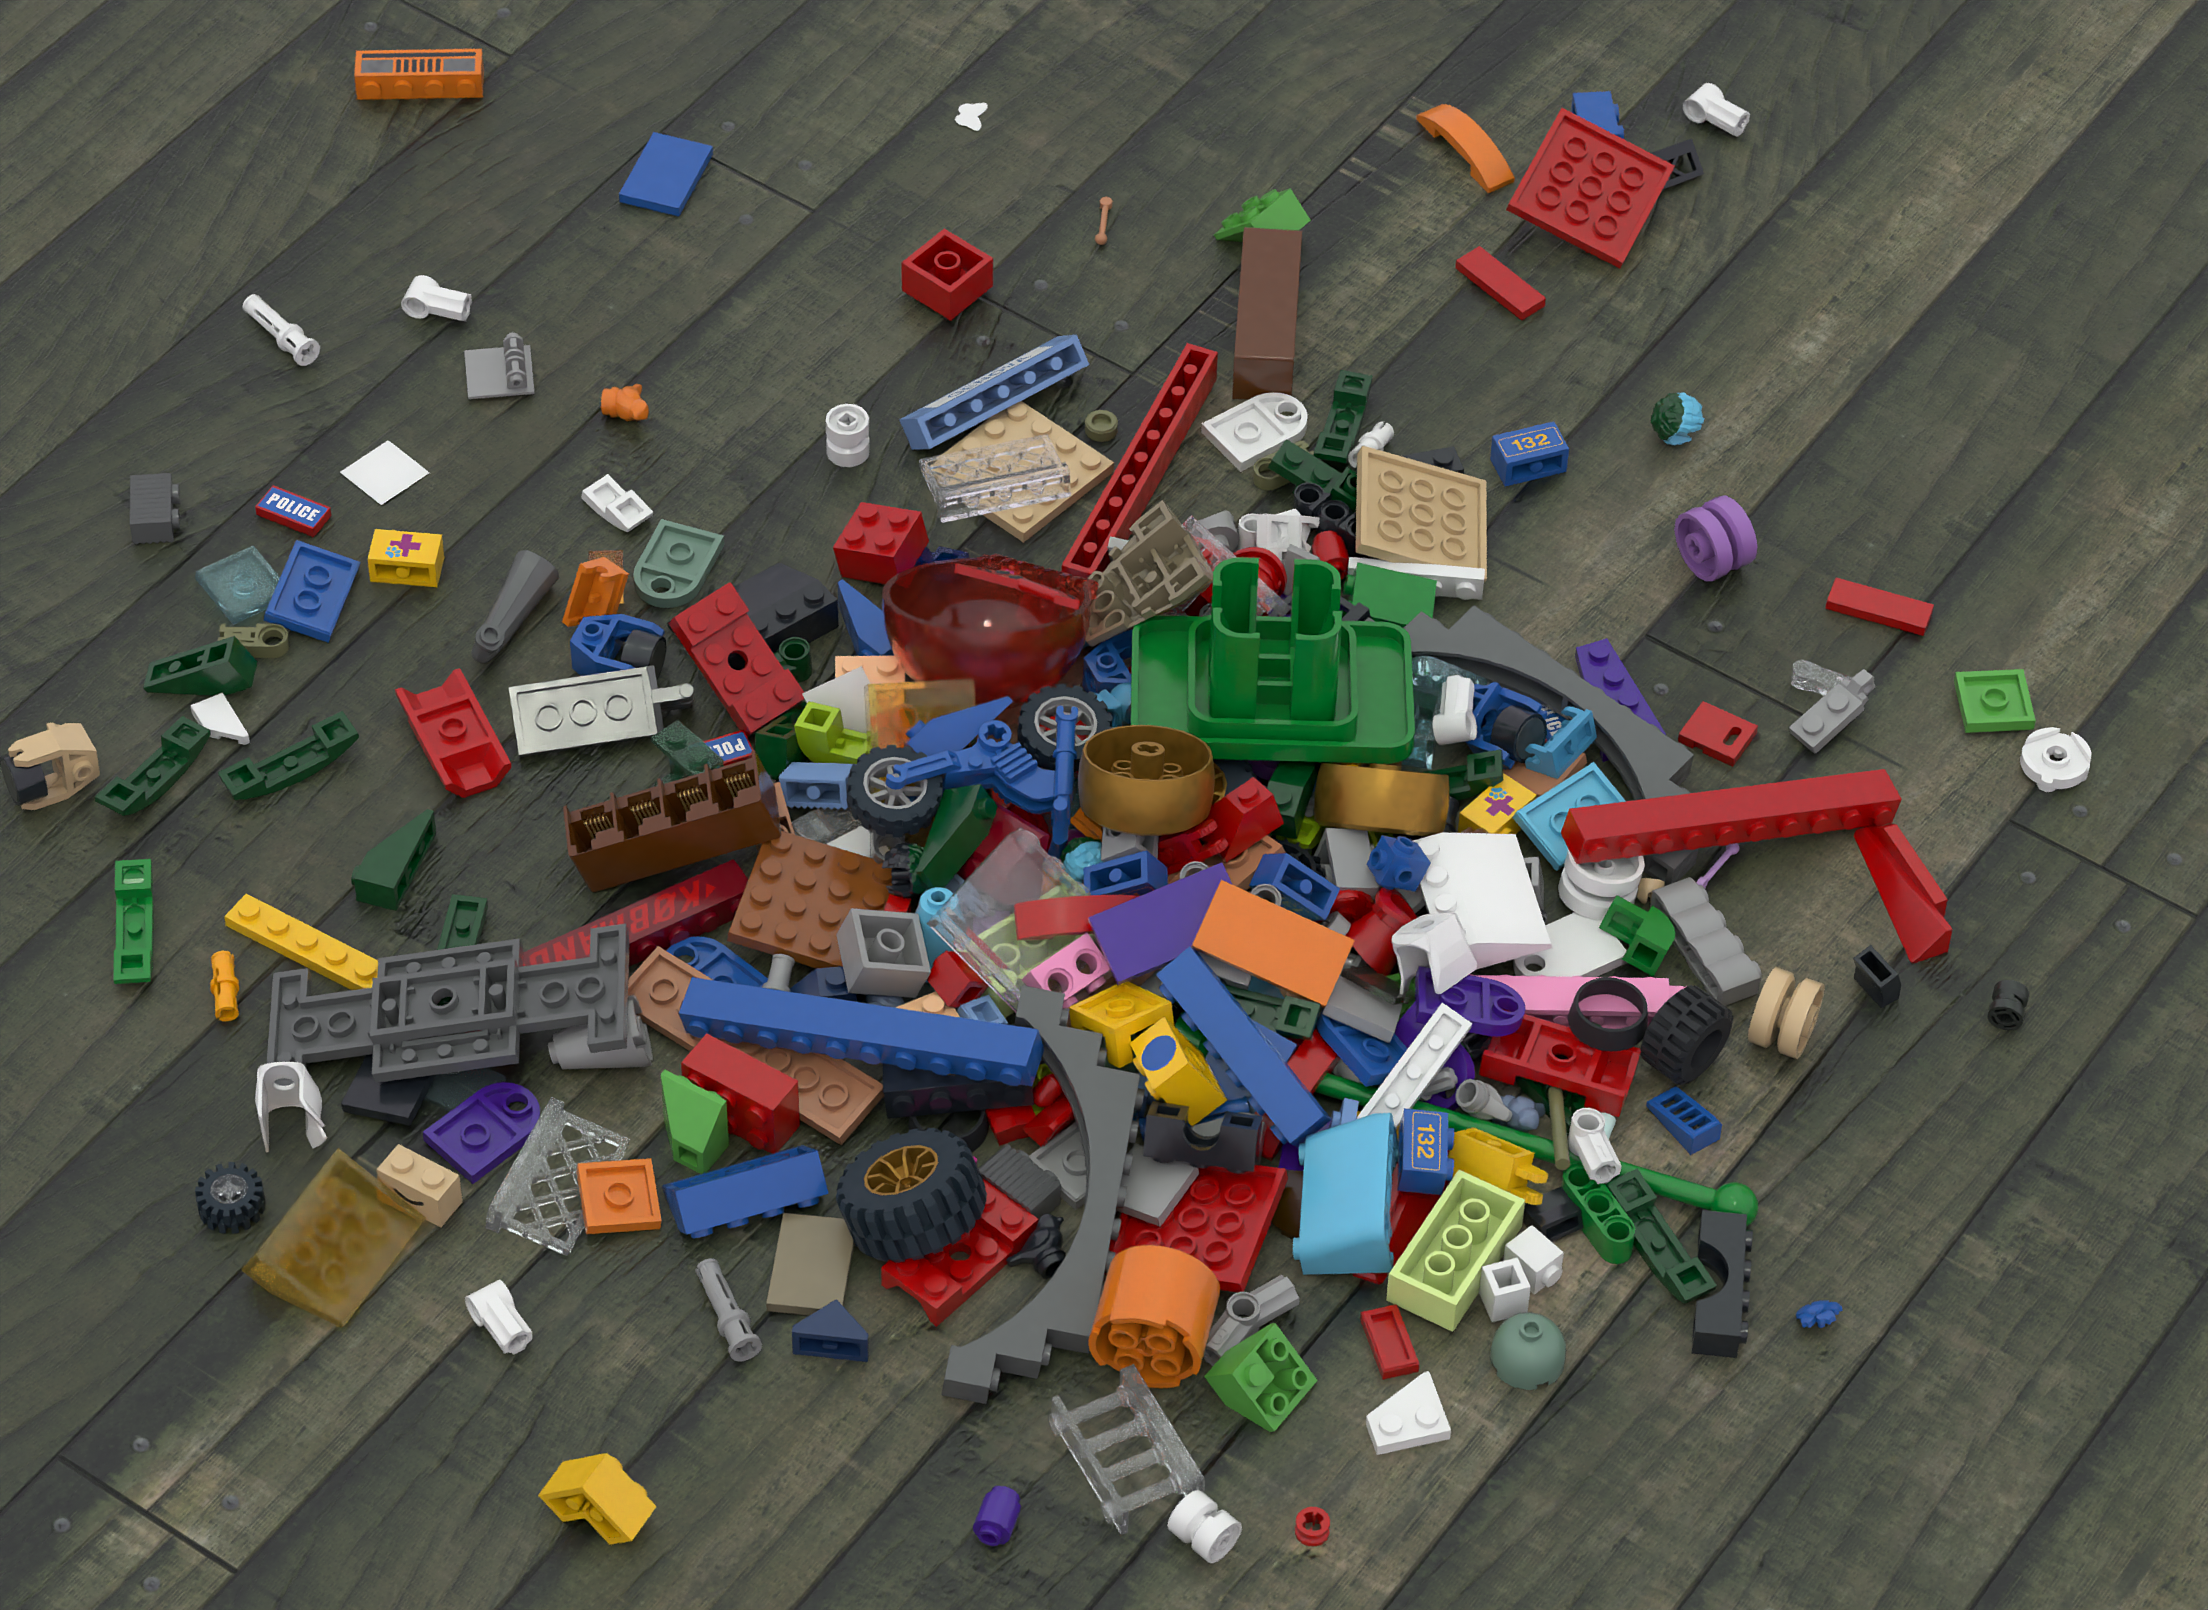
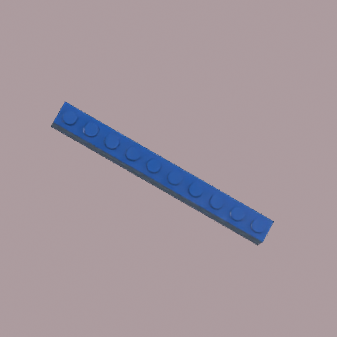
M694 977L691 978L679 1011V1016L686 1033L698 1038H703L707 1033L715 1038L725 1039L731 1043L747 1042L758 1044L768 1049L779 1047L792 1049L801 1054H808L810 1052L825 1054L834 1059L851 1058L873 1065L886 1063L896 1065L905 1070H912L914 1068L924 1069L939 1075L955 1074L967 1076L977 1081L984 1079L1001 1081L1010 1086H1018L1019 1084L1033 1086L1044 1052L1038 1029Z

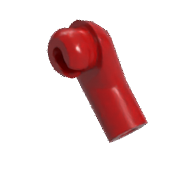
M1053 1074L1044 1076L1036 1087L1033 1088L1034 1104L1040 1108L1052 1105L1063 1092Z

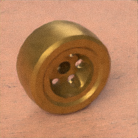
M1129 725L1104 730L1086 741L1079 764V800L1082 811L1097 824L1110 830L1130 835L1162 836L1186 831L1203 822L1209 815L1215 786L1214 762L1210 747L1198 737L1169 727Z
M1321 763L1314 793V820L1322 826L1417 836H1431L1442 833L1445 829L1449 809V776L1402 771V766L1369 763L1368 767Z

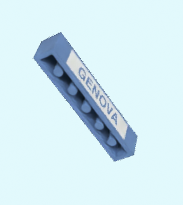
M1077 335L1058 336L899 420L912 450L931 449L1088 366L1089 363Z

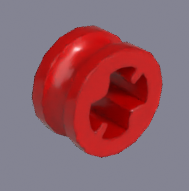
M1318 1507L1302 1509L1296 1517L1295 1536L1297 1540L1311 1547H1316L1326 1542L1329 1537L1330 1528L1328 1514ZM1313 1522V1526L1316 1523L1319 1524V1530L1312 1531V1527H1310V1530H1307L1306 1523Z

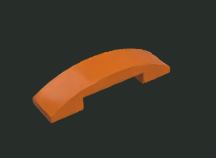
M1441 104L1417 115V121L1434 138L1442 135L1471 165L1470 175L1487 193L1514 183L1515 177L1499 149L1483 129L1468 115L1447 104Z

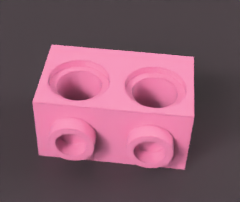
M1085 933L1032 969L1021 980L1025 986L1049 991L1051 990L1048 987V979L1057 981L1061 986V993L1065 994L1063 1008L1069 1009L1070 1006L1078 1002L1075 997L1078 993L1085 989L1090 994L1105 984L1107 981L1103 976L1110 971V968L1088 933ZM1076 960L1086 962L1090 968V974L1081 973L1076 966Z

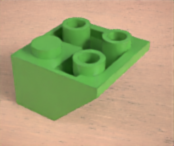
M1291 188L1281 192H1277L1274 189L1263 195L1260 199L1258 196H1254L1241 205L1243 210L1239 214L1237 212L1233 213L1221 222L1223 227L1214 234L1216 240L1243 242L1244 227L1300 230L1311 220Z
M664 1070L661 1073L663 1116L673 1160L700 1174L706 1173L729 1146L727 1102L716 1092L706 1091L693 1084L686 1077L677 1076Z
M1276 1323L1269 1324L1227 1350L1204 1376L1227 1407L1269 1432H1274L1318 1381Z

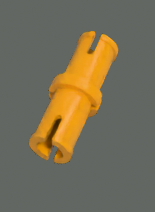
M218 951L211 957L213 979L210 982L211 993L215 996V1017H219L220 1021L226 1022L236 1019L239 1015L236 997L239 991V980L235 977L234 955H231L229 951Z

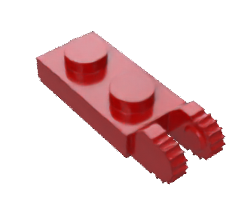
M1214 819L1203 821L1183 832L1159 837L1157 859L1167 867L1168 875L1181 871L1190 862L1197 861L1203 863L1206 858L1223 852L1229 844L1225 837L1212 840L1204 846L1200 843L1199 838L1211 834L1218 827Z

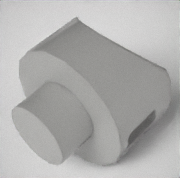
M1227 510L1190 524L1191 535L1194 540L1223 547L1229 554L1239 543L1234 517Z

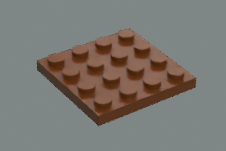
M781 831V837L763 842L730 927L727 941L771 955L785 954L792 957L795 962L817 969L843 966L836 934L851 908L884 911L890 894L886 886H892V868H882V863H876L873 858Z

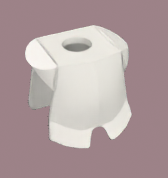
M1457 913L1422 915L1403 925L1392 936L1393 950L1397 955L1400 970V994L1402 995L1408 991L1411 980L1416 976L1418 966L1431 969L1436 994H1442L1477 968V962L1464 936L1462 924Z
M274 1062L261 1065L257 1070L255 1103L265 1151L269 1152L268 1113L276 1108L287 1106L305 1109L306 1136L312 1148L323 1144L327 1136L322 1129L325 1125L320 1119L322 1099L319 1088L305 1065L299 1062ZM281 1078H288L293 1080L294 1083L287 1086H280L275 1084L274 1081Z

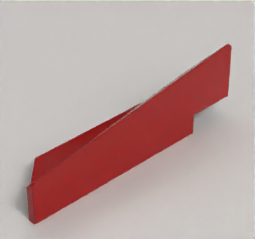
M1873 824L1857 829L1854 833V838L1909 961L1917 963L1948 952L1953 930L1944 919L1948 899L1897 824L1884 826Z
M1398 1163L1392 1173L1390 1207L1392 1237H1390V1244H1388L1389 1250L1393 1252L1394 1256L1393 1267L1441 1197V1195L1397 1191ZM1445 1181L1443 1192L1451 1181ZM1352 1273V1276L1375 1284H1382L1389 1273Z

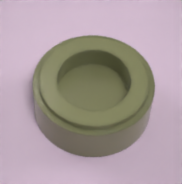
M1096 410L1085 418V433L1090 439L1105 442L1117 435L1118 419L1113 413L1106 410Z

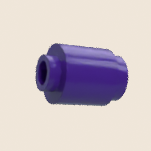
M995 1486L990 1492L985 1494L973 1525L974 1533L984 1544L997 1546L1005 1544L1010 1540L1021 1511L1020 1496L1013 1489L1005 1486Z

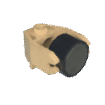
M47 723L46 731L17 740L8 748L9 753L0 757L2 774L8 791L16 805H21L22 809L37 810L69 799L100 775L97 751L81 723H65L62 725ZM52 760L55 773L44 776L40 763Z

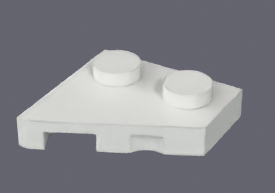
M1429 1371L1422 1373L1366 1416V1426L1377 1455L1448 1440L1451 1436L1449 1423Z

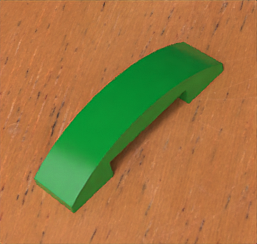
M151 859L115 861L116 950H114V984L151 982L154 945Z

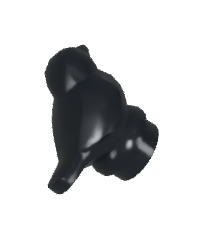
M1052 1214L1041 1216L1036 1230L1030 1235L1021 1251L1006 1259L1008 1266L1033 1264L1034 1270L1040 1273L1042 1278H1052L1066 1256L1065 1251L1061 1248L1063 1245V1235L1060 1232L1064 1218L1056 1217Z

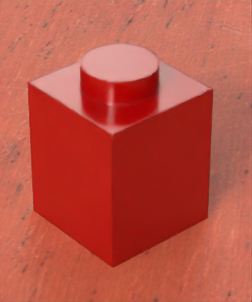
M945 951L934 960L933 967L930 969L931 973L927 978V981L942 1000L951 1008H959L964 1003L980 998L991 984L968 953Z

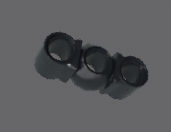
M1307 482L1297 486L1294 492L1293 509L1296 508L1301 516L1319 517L1318 528H1311L1310 531L1315 530L1317 534L1324 531H1334L1343 538L1349 557H1371L1356 553V512L1353 513V510L1346 503L1332 500V495L1324 493L1323 488L1318 484Z

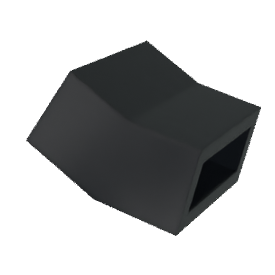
M1872 945L1853 958L1856 966L1854 979L1880 1008L1899 999L1901 990L1899 975Z
M1562 1187L1542 1194L1543 1200L1540 1205L1525 1203L1523 1223L1527 1228L1533 1225L1551 1242L1583 1228L1581 1209L1569 1198Z

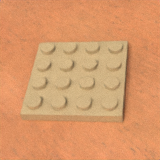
M1022 401L990 417L926 466V477L1023 543L1114 472L1113 461Z
M1362 445L1357 454L1356 553L1392 563L1485 569V583L1487 579L1486 480Z

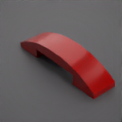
M1088 895L1015 903L1014 915L1017 940L1053 939L1055 936L1094 934L1088 921L1089 917L1139 896Z
M1316 1028L1313 1031L1311 1040H1304L1287 1064L1313 1095L1325 1075L1332 1073L1341 1058L1322 1038ZM1265 1113L1262 1116V1122L1265 1123L1267 1129L1262 1156L1272 1161L1283 1144L1271 1131L1270 1127L1274 1123Z

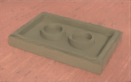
M783 1213L766 1303L767 1311L811 1315L836 1299L844 1307L855 1245L844 1219Z

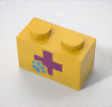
M375 529L367 558L370 582L438 587L444 562L442 535Z
M1503 774L1504 780L1494 787L1489 786L1459 813L1458 833H1461L1468 827H1473L1474 829L1484 828L1489 834H1517L1521 828L1512 817L1516 811L1534 801L1537 795L1506 774Z

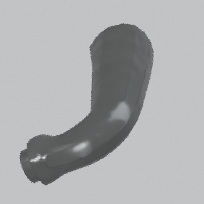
M528 550L519 551L515 555L483 625L476 632L471 651L472 658L482 664L488 663L505 646L535 606L558 581L559 573L554 565Z

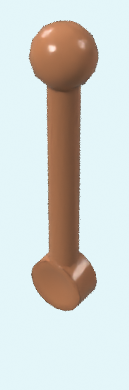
M1109 197L1100 199V208L1102 209L1099 233L1095 236V241L1099 245H1104L1108 240L1105 231L1108 210L1112 208L1113 202Z

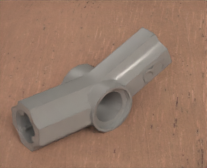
M1280 1275L1250 1293L1238 1292L1229 1298L1227 1309L1210 1330L1203 1355L1207 1363L1214 1366L1227 1350L1258 1332L1260 1326L1299 1305V1296L1288 1277ZM1240 1314H1245V1315H1248L1249 1317L1241 1318V1317H1238V1315H1240Z

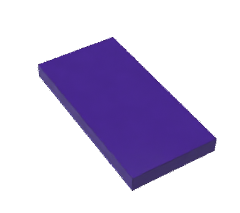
M1222 862L1088 918L1117 985L1168 965L1189 946L1191 947L1219 882L1223 880L1232 884Z

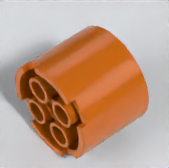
M1141 1245L1119 1252L1110 1263L1089 1336L1088 1345L1093 1358L1100 1366L1108 1364L1119 1372L1126 1374L1124 1381L1150 1388L1177 1387L1182 1379L1192 1374L1197 1375L1201 1367L1220 1296V1285L1216 1276L1204 1263L1195 1257L1173 1248Z

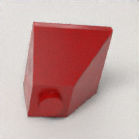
M1252 777L1211 805L1209 815L1204 821L1214 819L1218 827L1211 834L1200 839L1207 844L1212 840L1225 837L1229 845L1223 852L1217 855L1226 863L1284 824L1274 795L1255 777Z

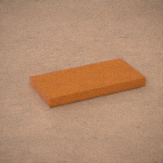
M1221 880L1191 947L1307 1001L1319 1003L1321 1007L1325 1008L1355 940Z

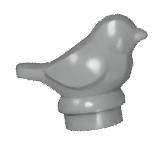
M1468 1079L1458 1087L1456 1102L1470 1116L1484 1120L1498 1119L1504 1122H1508L1512 1118V1112L1503 1104L1499 1093L1490 1084Z

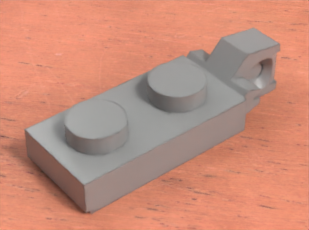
M1863 669L1850 682L1844 679L1841 683H1838L1789 727L1790 734L1814 754L1817 753L1864 711V705L1868 701L1866 695L1876 687L1874 677Z

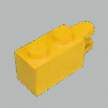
M1476 1128L1454 1132L1452 1151H1449L1448 1158L1454 1159L1453 1177L1458 1170H1461L1524 1199L1525 1203L1532 1205L1542 1204V1193L1527 1187L1528 1180L1542 1184L1547 1182L1548 1179L1546 1171L1532 1165L1533 1152Z

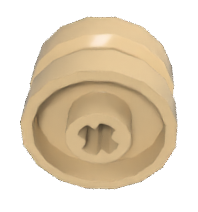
M1775 967L1769 974L1757 1001L1751 1019L1748 1041L1767 1048L1774 1043L1778 1036L1777 1046L1779 1053L1798 1059L1804 1051L1817 1022L1824 996V984L1806 978L1795 989L1793 973Z

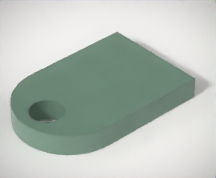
M661 519L634 568V588L637 595L644 602L660 608H674L693 600L700 592L724 547V535ZM659 587H665L669 589L667 592L657 593L653 591Z

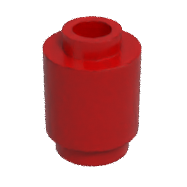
M1324 531L1316 535L1311 548L1312 554L1318 556L1320 561L1334 566L1340 573L1341 579H1343L1348 574L1349 555L1343 538L1334 531Z

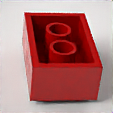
M707 1033L681 1062L682 1076L706 1091L716 1092L726 1100L729 1134L733 1133L748 1141L756 1149H764L772 1154L779 1152L799 1128L798 1080Z

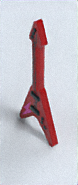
M963 564L955 565V573L1015 588L1057 605L1079 609L1081 600L1028 580L1011 568L1002 567L1000 570L995 571Z

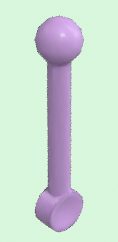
M1739 844L1726 845V851L1696 883L1706 888L1709 880L1731 855L1738 853L1740 849Z

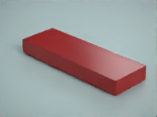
M1479 246L1456 260L1455 268L1521 321L1545 307L1546 298L1482 247Z
M1836 578L1828 596L1825 609L1924 636L1933 613L1934 604Z

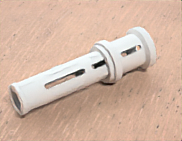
M256 294L250 295L245 299L243 310L276 338L278 347L283 351L290 352L297 364L306 366L318 357L320 352L319 343L313 338H307L300 326L289 324Z

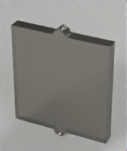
M1351 965L1350 968L1343 969L1340 974L1345 979L1393 1005L1400 1003L1408 1004L1411 1001H1415L1414 991L1408 989L1403 995L1400 994L1401 984L1383 974L1377 973L1366 965L1358 967Z

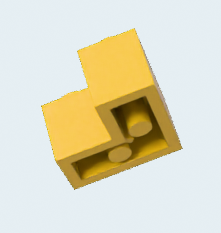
M608 1453L563 1461L538 1495L562 1522L585 1518L609 1545L632 1541L657 1507L647 1497L646 1490L638 1483L633 1482L622 1470L621 1463L613 1456L608 1455Z

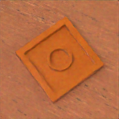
M651 1158L577 1164L576 1173L586 1234L660 1229L662 1220Z

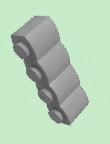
M1691 877L1652 891L1650 908L1652 905L1670 919L1675 929V938L1672 943L1680 954L1685 957L1690 969L1703 983L1710 996L1726 1006L1758 994L1759 983L1762 979L1760 967L1755 961H1751L1744 954V947L1740 938L1737 935H1733L1726 928L1723 914L1721 911L1715 910L1709 903L1708 894L1702 885H1698Z

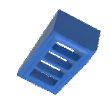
M1677 1086L1647 1101L1646 1107L1690 1155L1720 1139L1722 1124L1718 1119ZM1672 1100L1676 1102L1667 1108L1663 1106ZM1680 1108L1684 1110L1677 1115L1673 1114V1112L1679 1110ZM1687 1117L1691 1118L1689 1121L1685 1123L1682 1121ZM1695 1125L1699 1127L1695 1130L1692 1129Z

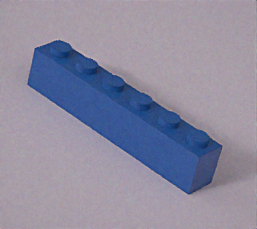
M1189 946L1156 974L1163 983L1158 987L1162 994L1172 1004L1177 1001L1185 1011L1181 1014L1182 1019L1194 1032L1200 1029L1207 1038L1203 1042L1205 1048L1216 1060L1220 1057L1223 1058L1229 1066L1225 1071L1228 1077L1238 1088L1243 1085L1252 1095L1247 1099L1260 1116H1263L1265 1113L1274 1123L1270 1129L1283 1145L1289 1141L1290 1144L1298 1148L1300 1143L1306 1141V1136L1316 1133L1332 1120L1196 950Z

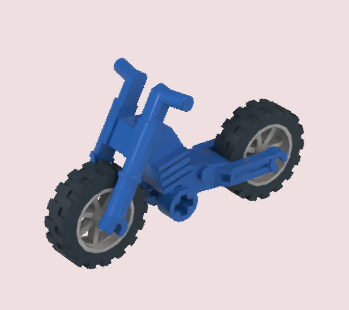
M1056 684V688L1050 689V686H1046L1040 689V693L1036 694L1034 692L1028 697L1027 704L1024 703L1022 705L1017 728L1018 743L1016 744L1011 743L1012 733L1007 724L998 720H990L980 727L976 744L963 750L954 752L946 750L927 756L921 751L919 753L914 752L913 748L909 746L896 748V745L891 744L883 749L875 747L870 749L869 754L863 753L857 759V765L853 764L850 769L847 783L848 808L851 807V815L855 820L859 819L861 826L865 829L870 830L871 828L876 830V834L881 836L893 834V837H903V834L906 833L914 835L919 832L921 827L927 828L932 823V817L935 818L945 789L981 784L984 789L993 788V791L999 794L1000 799H1004L1006 805L1011 802L1021 809L1034 814L1051 811L1053 836L1045 861L1046 863H1059L1062 851L1068 841V826L1070 825L1071 802L1073 801L1074 772L1079 771L1080 759L1086 741L1093 735L1112 728L1111 713L1107 714V705L1103 700L1099 702L1095 693L1082 691L1083 688L1076 685L1070 688L1066 687V684ZM1055 716V720L1050 719L1049 717ZM1081 720L1086 726L1076 724ZM1039 725H1043L1052 730L1042 733L1040 731ZM993 735V737H994L995 739H1000V738H1001V741H1000V742H996V741H995L994 739H992V738H991V739H988V736ZM1077 735H1089V736H1088V738H1086V739H1084L1083 741H1081L1080 738H1079ZM886 777V782L880 780L879 778ZM914 783L916 786L908 787L906 785ZM872 786L882 791L871 794L868 788Z

